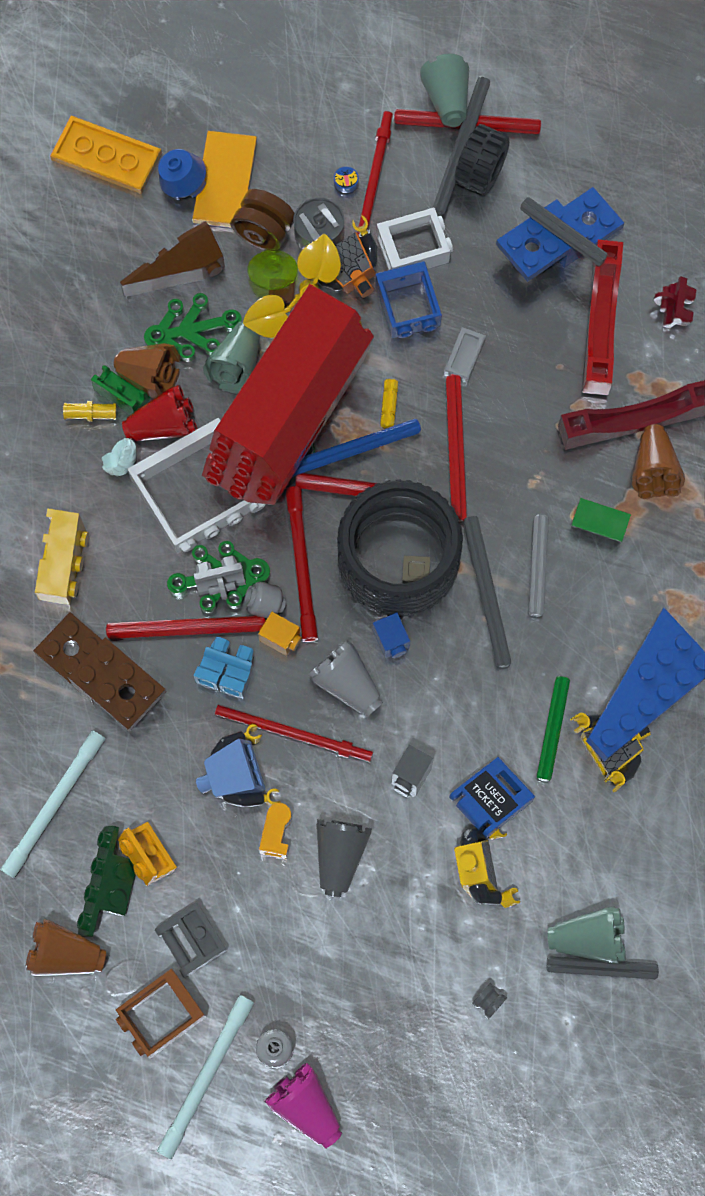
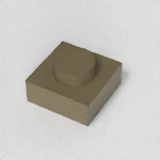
M404 556L402 584L415 582L429 575L430 557Z

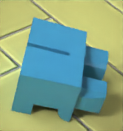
M216 637L211 647H206L200 666L197 667L194 673L195 683L215 690H219L220 687L221 692L244 699L253 672L252 660L254 651L250 647L240 645L236 657L229 655L227 652L230 641Z

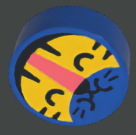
M341 167L335 172L334 186L338 191L351 193L358 187L359 176L355 169Z

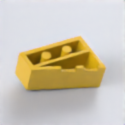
M47 508L46 517L50 518L51 523L48 534H43L42 542H46L43 558L39 560L35 594L38 600L70 605L71 598L77 595L78 582L75 580L77 572L82 571L83 557L81 552L83 547H87L89 532L86 531L79 513Z

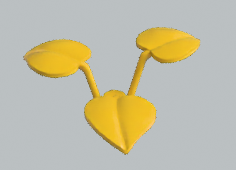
M322 234L300 252L297 266L302 276L307 279L300 283L299 294L295 295L289 306L284 308V301L280 296H264L248 309L243 319L244 326L263 337L275 338L288 318L286 313L293 309L309 284L319 289L318 280L330 283L338 276L341 268L339 253L333 241L326 234Z

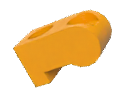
M275 803L269 807L259 847L260 854L287 859L289 845L283 844L286 828L291 824L292 815L290 808L286 804Z

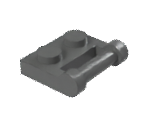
M197 902L155 928L158 937L163 938L181 968L179 971L183 978L193 974L199 968L227 951ZM176 926H179L198 957L190 962L171 931Z

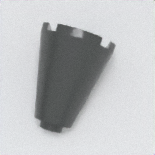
M317 819L320 888L325 889V895L341 897L342 892L347 893L370 838L372 828L366 827L365 831H362V825L334 820L326 822V825H324L325 819Z

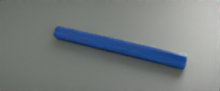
M412 419L307 455L293 476L418 434L421 431L420 423L417 419Z

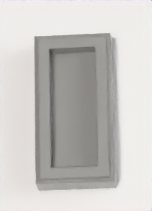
M462 327L444 369V375H460L461 381L468 383L486 335Z

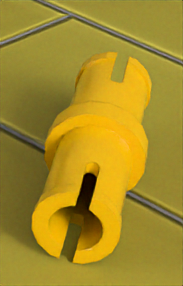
M87 401V403H64L63 405L64 420L87 419V422H93V419L116 420V403L93 404V401Z

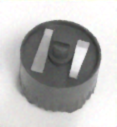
M322 197L311 198L304 201L296 209L293 219L294 236L299 248L304 249L322 234H326L335 245L344 240V214L334 201Z

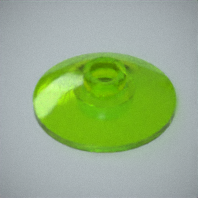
M263 251L249 261L247 273L251 282L256 286L267 290H278L294 282L298 274V266L295 259L285 252Z

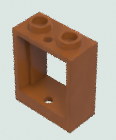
M172 968L115 1009L119 1015L115 1020L124 1033L130 1031L134 1036L135 1040L131 1043L141 1057L146 1054L150 1059L206 1018ZM169 984L191 1018L151 1047L128 1013Z

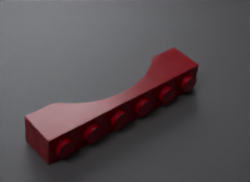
M705 380L687 384L663 396L634 405L611 409H583L562 414L558 429L564 448L567 450L641 432L647 426L653 424L666 426L705 416Z

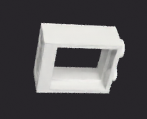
M435 208L377 224L376 236L388 270L424 261L427 269L449 263L450 253L453 252L452 243L449 237L445 238L443 232L445 230L442 216H437ZM431 224L439 248L400 259L391 235Z

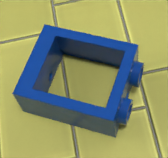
M425 261L376 273L375 286L391 338H407L413 333L420 331L431 332L441 326L442 314ZM421 283L430 315L396 323L387 291Z

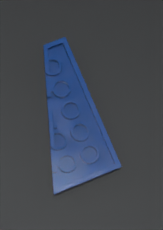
M665 608L659 613L654 625L586 740L604 762L705 680V651Z

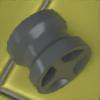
M489 983L472 1005L475 1008H481L484 1011V1016L490 1019L507 997L503 994H498L495 991V986Z

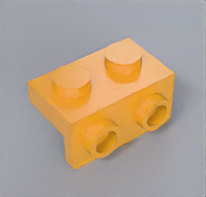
M149 822L132 830L127 828L120 835L118 841L121 852L129 857L134 865L133 868L136 876L143 880L146 886L176 870V865Z

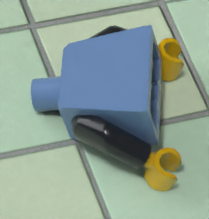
M252 724L248 726L245 733L240 731L222 737L211 751V756L204 761L207 774L196 779L197 787L201 793L212 790L216 798H223L227 804L240 807L262 806L264 802L271 807L273 804L281 802H272L269 798L270 794L279 793L278 789L273 788L266 794L262 793L266 789L252 744L260 742L262 735L253 737L249 734L257 730V725Z

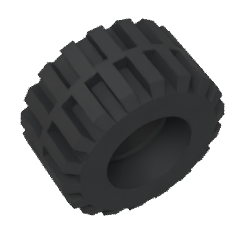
M479 124L470 134L461 152L455 170V183L485 195L492 188L502 169L509 149V136Z

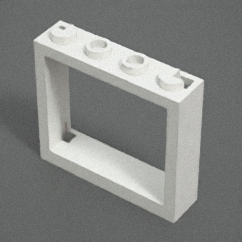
M219 418L127 469L130 479L177 554L182 551L188 552L197 545V542L204 538H213L223 527L227 525L233 526L242 520V516L249 512H258L265 506V504L250 503L244 500L178 538L145 486L144 481L211 444L214 430L220 422Z

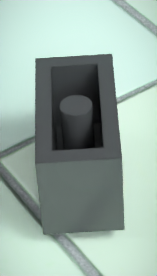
M409 745L392 773L391 784L395 786L394 790L405 797H408L409 794L416 797L431 771L433 758Z

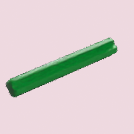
M557 676L555 679L537 771V779L541 781H550L552 779L570 685V679L563 676Z

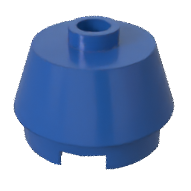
M175 149L169 151L161 158L158 165L159 184L165 194L173 199L180 200V198L190 195L193 198L203 190L206 185L204 180L206 167L200 157L183 149Z

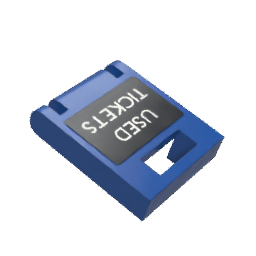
M499 757L459 786L449 796L452 801H455L461 795L464 796L457 803L456 807L478 830L486 825L487 822L490 824L483 832L486 838L531 804L535 798V795ZM500 775L517 792L515 796L498 779Z

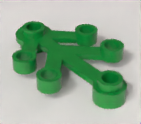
M197 293L193 297L192 307L178 327L170 328L176 316H180L183 313L184 307L181 300L172 299L168 303V312L160 324L152 325L145 331L144 340L147 346L163 343L174 345L181 359L185 362H190L194 360L196 355L194 347L190 344L182 346L172 339L182 337L204 349L208 355H211L214 350L208 349V346L214 344L218 347L219 341L215 338L206 339L197 333L222 327L230 332L238 322L242 321V317L238 311L230 309L225 311L220 317L195 322L202 310H205L209 304L208 297L204 293ZM199 299L205 300L203 304L196 303ZM174 305L180 306L178 310L171 309ZM229 316L236 317L234 321L227 320ZM154 334H161V337L158 339L152 338ZM186 350H190L192 354L189 356L183 355V352Z
M223 541L218 547L220 556L222 558L234 556L237 563L241 562L245 585L239 586L236 591L229 592L226 599L227 605L230 608L237 609L242 605V599L245 597L249 586H253L256 582L267 581L270 576V567L263 559L254 558L249 560L236 551L230 541ZM197 545L193 548L192 556L196 562H208L211 564L212 569L222 567L219 560L208 554L205 546ZM228 546L231 548V551L223 553L222 548ZM197 551H204L205 555L199 558L195 555ZM255 567L262 569L259 574L252 573V569ZM181 573L171 575L167 581L169 592L177 597L185 595L189 588L197 587L194 576L186 577ZM177 579L182 581V585L179 587L173 585V582ZM221 594L203 596L199 602L201 610L205 613L213 612L216 608V603L221 598ZM233 596L239 598V601L235 604L229 601ZM207 600L213 602L209 608L203 606V603Z

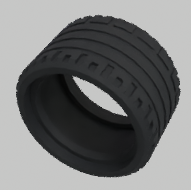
M397 479L392 482L388 480L385 483H377L372 488L368 487L362 493L360 492L357 498L352 500L345 509L344 517H341L338 527V568L346 589L351 591V596L359 601L358 603L362 606L366 605L367 609L381 615L384 613L390 616L398 613L399 617H403V615L414 616V614L423 613L425 609L433 608L434 605L441 601L442 597L448 594L454 585L463 547L462 527L459 524V517L456 515L453 506H449V501L443 498L438 491L435 492L431 487L424 486L420 482L414 483L412 480L401 481V479ZM392 515H406L416 518L427 524L435 532L441 542L443 558L428 576L418 581L407 584H393L382 581L370 574L362 566L355 550L358 538L371 523Z

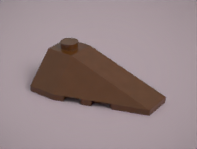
M207 221L180 235L177 238L179 243L170 250L163 248L159 251V256L153 263L142 264L121 280L120 284L124 296L127 297L200 281L209 276L214 277L225 268L224 256Z

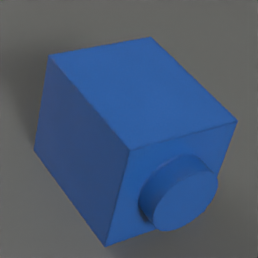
M398 613L373 622L372 630L385 658L390 656L397 658L407 653V649L410 648V639Z

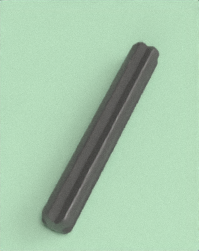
M527 197L522 202L520 209L596 265L601 266L605 262L608 255L607 252L530 197Z
M553 956L548 957L546 962V969L551 973L657 979L659 974L658 964L621 961L619 964H611L592 959Z

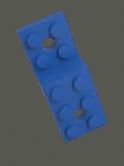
M594 187L566 206H563L556 199L544 207L595 245H597L598 239L606 240L624 226L622 219ZM590 216L595 220V223L587 225L582 221V218ZM531 217L496 241L497 247L527 282L557 261L565 268L583 256ZM535 243L539 249L531 252L526 249L525 245Z

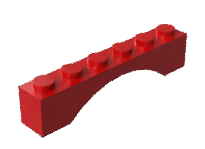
M598 239L597 246L607 252L608 255L601 266L593 263L582 393L608 395L613 378L614 330L623 242Z

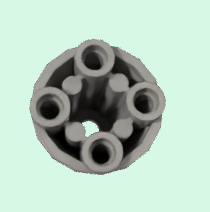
M347 640L336 647L327 656V659L318 664L309 673L311 680L316 685L357 712H363L366 716L373 713L383 703L356 648Z

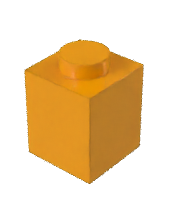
M274 612L270 613L258 633L260 642L285 656H288L291 650L295 651L302 640L300 627Z

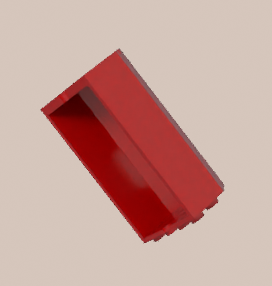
M308 285L215 428L209 448L212 454H208L202 473L207 482L224 488L236 499H243L250 503L275 505L363 364L373 341L374 335L369 329H364L359 323L361 317L355 309L315 286Z

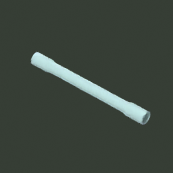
M93 730L90 732L79 749L78 755L28 831L0 870L13 879L16 877L39 837L89 761L94 758L105 741L102 735Z
M241 995L237 998L222 1032L156 1152L172 1160L184 1137V1132L225 1054L254 1005V1002Z

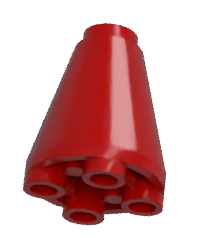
M180 385L167 389L129 415L127 420L122 421V428L126 438L135 441L181 438L198 429L195 420L191 418L190 414L194 412L192 402L189 397L185 398Z

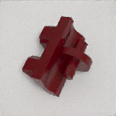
M680 276L678 282L664 286L662 292L654 295V302L660 305L661 312H665L663 327L670 329L676 324L687 326L693 321L694 312L684 308V303L690 305L694 302L697 289L687 285L688 278Z

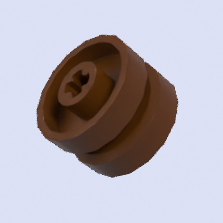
M250 189L240 203L241 208H238L230 222L231 228L242 240L256 248L270 252L278 251L286 238L285 232H288L294 223L295 212L284 200L265 190Z

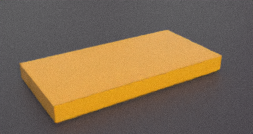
M71 115L50 157L52 161L142 194L162 151L155 146Z
M216 131L207 132L203 162L206 167L204 179L206 185L196 196L192 218L193 223L201 224L207 221L209 225L231 228L230 222L238 208H241L240 203L250 187L257 136Z

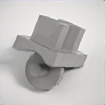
M229 556L221 560L222 567L212 569L211 564L208 562L197 564L194 578L199 596L208 593L210 595L220 593L222 600H226V591L245 585L241 562L237 563L234 556Z

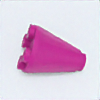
M305 1063L296 1070L295 1076L291 1079L287 1076L282 1078L274 1086L276 1091L270 1094L264 1102L275 1114L318 1145L321 1144L326 1149L341 1137L342 1132L339 1130L340 1125L317 1074L308 1063Z

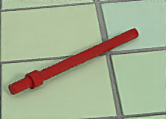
M390 111L383 112L381 126L377 129L375 137L377 144L361 213L367 219V230L369 228L386 145L390 142L392 133L390 126L393 113ZM362 216L360 217V222H359V226H358V227H361V226L364 225V220H363Z
M219 704L215 711V715L247 725L255 724L260 729L339 752L338 755L349 758L352 756L371 762L373 751L353 746V742L346 740L340 742Z

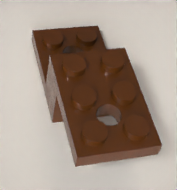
M71 612L33 650L40 659L92 704H98L129 732L167 692L163 686L106 637L102 640ZM68 644H77L79 646L77 654L73 656L65 654V647ZM124 687L134 688L135 694L131 699L124 700L120 697V691Z

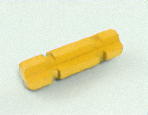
M386 379L384 381L380 426L385 429L394 426L398 391V381L396 379Z

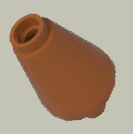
M658 424L649 425L644 429L632 476V486L638 492V496L641 499L665 495L669 497L678 496L685 482V474L665 428Z
M43 919L42 923L36 922L32 936L33 942H36L35 949H29L25 964L27 966L26 970L30 971V975L48 976L93 974L95 971L102 972L106 950L100 949V945L50 920Z

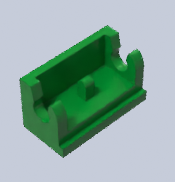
M106 365L102 366L103 372L100 377L95 374L91 378L95 392L110 402L116 403V406L130 415L147 404L151 399L145 391L139 390L112 372Z
M580 498L571 526L622 543L631 514Z

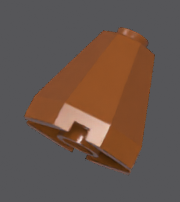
M166 343L126 348L115 356L114 368L118 376L139 390L145 391L148 396L154 399L176 385L179 369L175 368V362L180 363V355L174 345Z

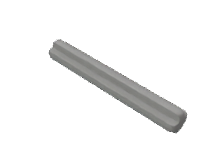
M535 515L529 601V615L533 617H541L544 613L549 519L546 515Z

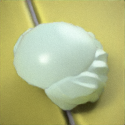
M124 438L117 442L111 453L102 456L103 470L116 477L128 473L127 469L136 462L135 442L129 438Z

